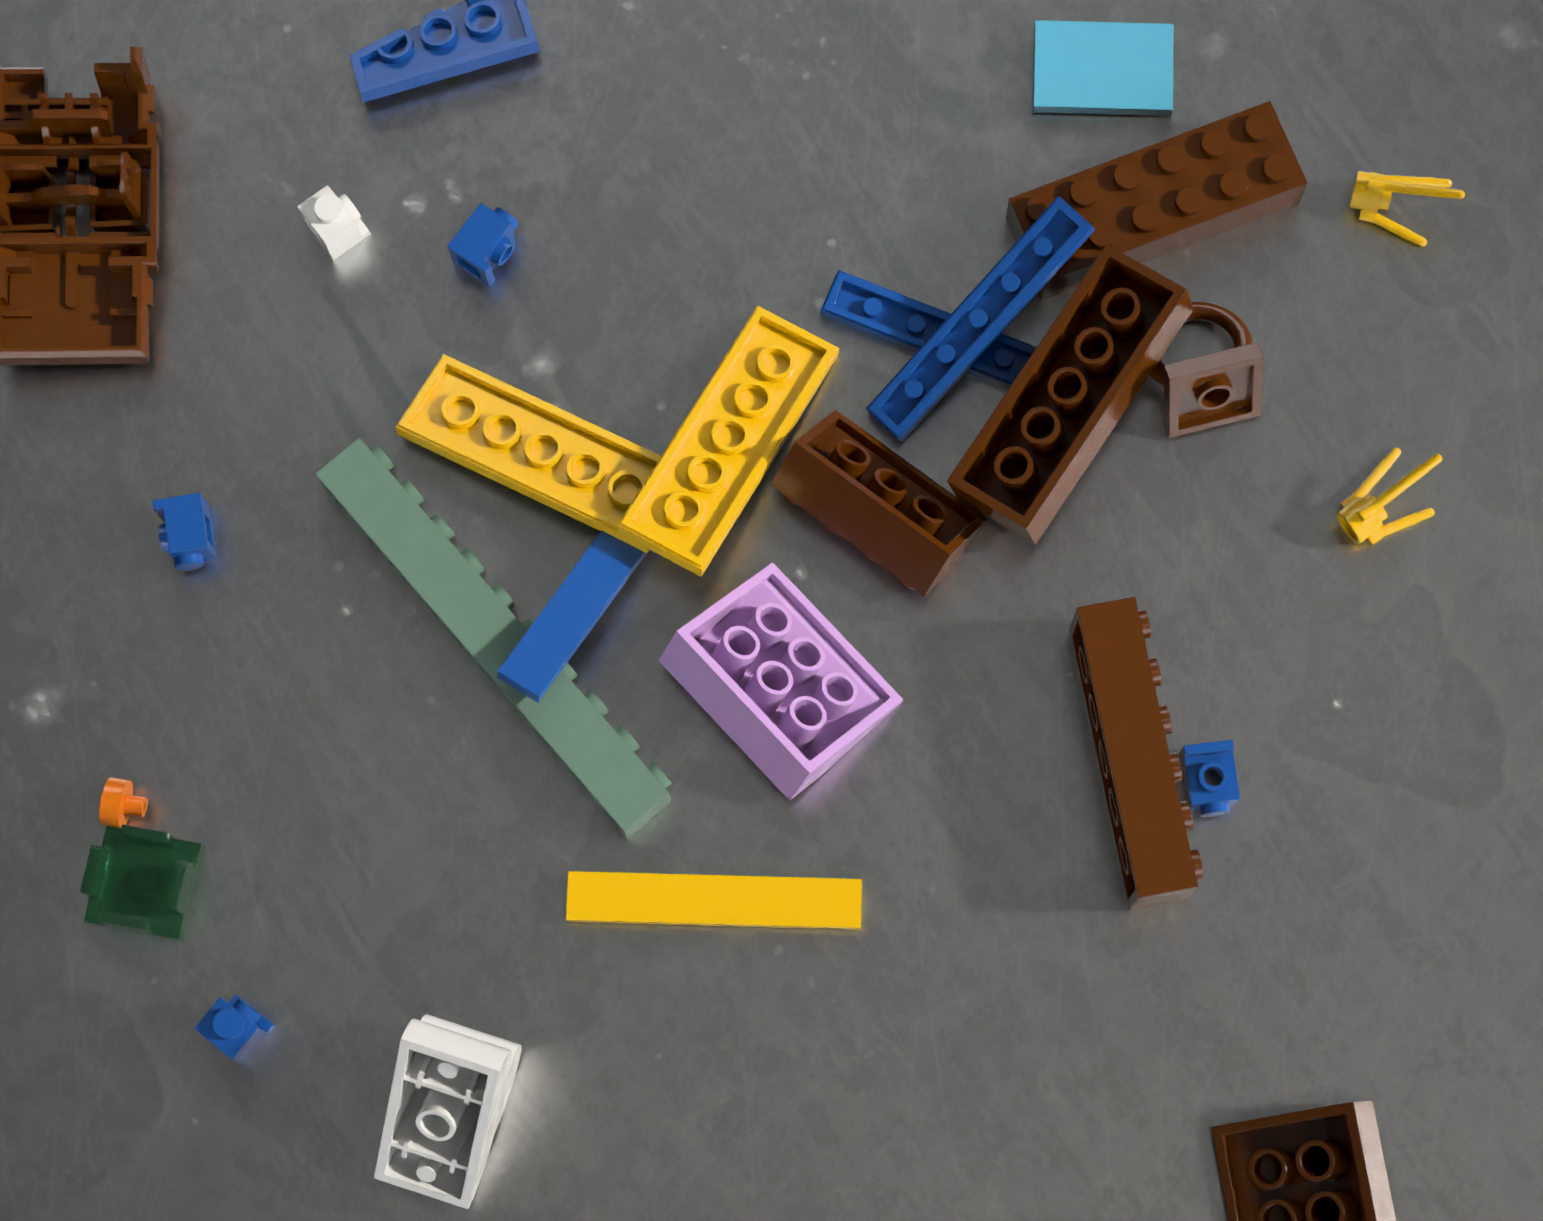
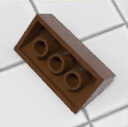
M836 409L794 442L771 482V485L783 493L789 502L801 506L820 520L827 530L842 536L857 547L864 557L879 563L898 577L905 587L916 590L922 596H925L945 577L987 521L980 513L958 499Z

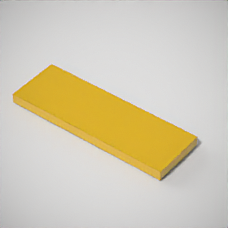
M757 305L617 524V532L702 577L835 362L840 348Z
M445 354L441 356L396 425L397 435L648 553V548L618 533L617 524L661 455Z

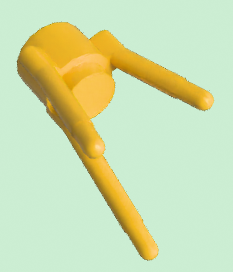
M1358 170L1350 207L1361 210L1358 220L1375 223L1406 240L1424 247L1427 244V240L1424 237L1378 214V209L1388 211L1392 192L1452 199H1463L1465 192L1458 189H1449L1452 186L1450 179L1383 175Z
M1397 447L1393 448L1357 490L1340 503L1342 510L1336 513V517L1345 533L1357 544L1367 539L1373 545L1386 535L1432 517L1435 514L1434 509L1427 508L1385 525L1382 523V521L1388 518L1383 506L1442 461L1440 454L1433 455L1379 497L1375 498L1373 495H1369L1364 498L1400 456L1401 450Z

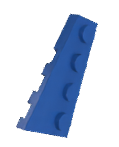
M463 0L443 12L439 7L424 15L425 20L407 31L400 28L349 56L364 103L540 52V48L525 0Z

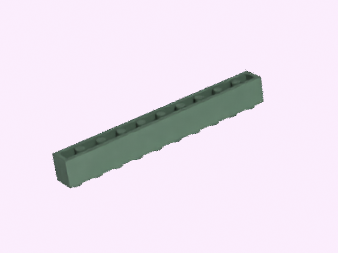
M360 437L315 473L322 486L628 839L672 801L670 793L666 790L672 784L671 781L654 762L650 763L647 767L634 753L640 746L622 725L614 730L604 719L603 716L609 711L592 690L583 694L572 680L578 675L569 663L566 664L539 703L497 678L498 670L533 622L528 618L521 623L510 611L516 605L511 597L498 583L492 588L489 587L480 576L485 571V568L468 548L460 553L449 541L455 534L437 513L431 518L428 517L419 506L424 501V498L411 482L405 479L399 483L389 472L394 467V464L377 444L369 449Z

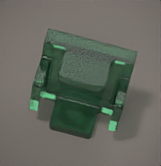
M122 825L121 828L106 826L102 846L92 844L90 847L80 892L88 896L84 922L183 942L205 846L201 843L177 839L166 832Z

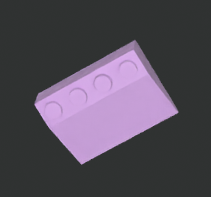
M773 562L678 629L658 660L789 801L822 776L903 701V698Z

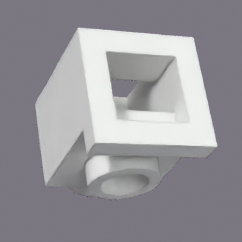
M328 185L297 206L306 226L333 261L371 234L360 219L361 215L351 200L345 194L337 197Z

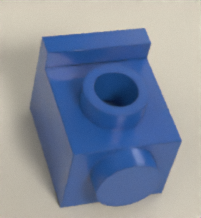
M480 203L447 245L453 263L488 287H491L495 281L492 269L496 264L502 266L514 251V231L519 223L505 210L497 207L493 211Z
M200 492L152 500L153 510L165 522L158 525V535L162 551L164 553L169 552V555L174 559L176 570L198 569L204 566L203 561L217 559L210 506Z
M1233 740L1184 745L1178 754L1182 770L1185 801L1187 800L1190 811L1200 810L1201 817L1230 813L1229 806H1235L1240 800L1233 755ZM1207 770L1216 771L1221 777L1220 784L1217 786L1207 784L1204 780V772Z
M236 994L230 1002L219 997L194 1029L229 1058L244 1065L275 1025Z

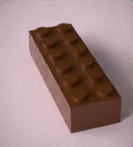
M1271 101L1011 197L1008 201L1006 220L1017 242L1059 196L1095 228L1090 237L1040 290L1038 295L1041 300L1078 287L1106 244L1142 263L1299 204L1308 182Z
M1106 244L948 478L947 483L956 497L1036 545L1194 310L1188 290Z
M1135 597L1077 607L1069 630L1128 909L1131 911L1185 901L1198 888L1197 880L1203 879V866L1198 849L1190 850L1187 831L1193 830L1192 815L1187 800L1180 802L1176 782H1182V770L1178 754L1176 752L1169 753L1166 734L1172 733L1171 719L1167 705H1159L1156 687L1161 686V674L1157 658H1149L1145 639L1151 638L1146 610L1138 611Z

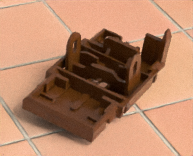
M130 47L131 63H94V74L101 92V98L98 97L97 93H90V98H74L72 93H65V98H49L48 78L44 67H0V365L149 364L148 307H153V279L150 278V274L159 273L157 254H159L160 149L157 139L160 138V130L157 122H150V114H154V86L151 85V74L149 73L142 47ZM57 159H69L65 174L66 185H60L55 176L49 174L46 170L57 169ZM79 159H89V168L92 171L90 185L77 184L76 182ZM142 169H151V177L147 171ZM90 205V226L95 232H88V237H78L75 223L77 206ZM63 206H66L65 227L67 237H61Z

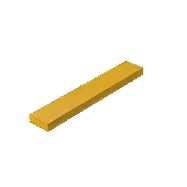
M568 871L566 921L581 923L861 930L862 879Z

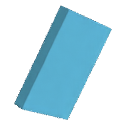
M1035 20L1033 113L1171 116L1173 112L1174 24Z

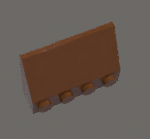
M1353 1101L1211 1127L1229 1221H1396L1373 1101Z

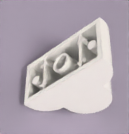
M425 1014L421 1020L413 1018L407 1025L400 1040L374 1179L469 1210L487 1162L494 1133L504 1112L515 1079L522 1046Z

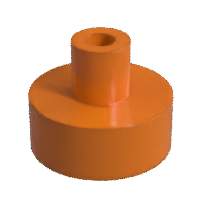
M110 777L105 783L100 800L99 819L101 825L123 828L128 821L129 815L144 817L147 811L148 799L146 797L133 796V783L131 780Z

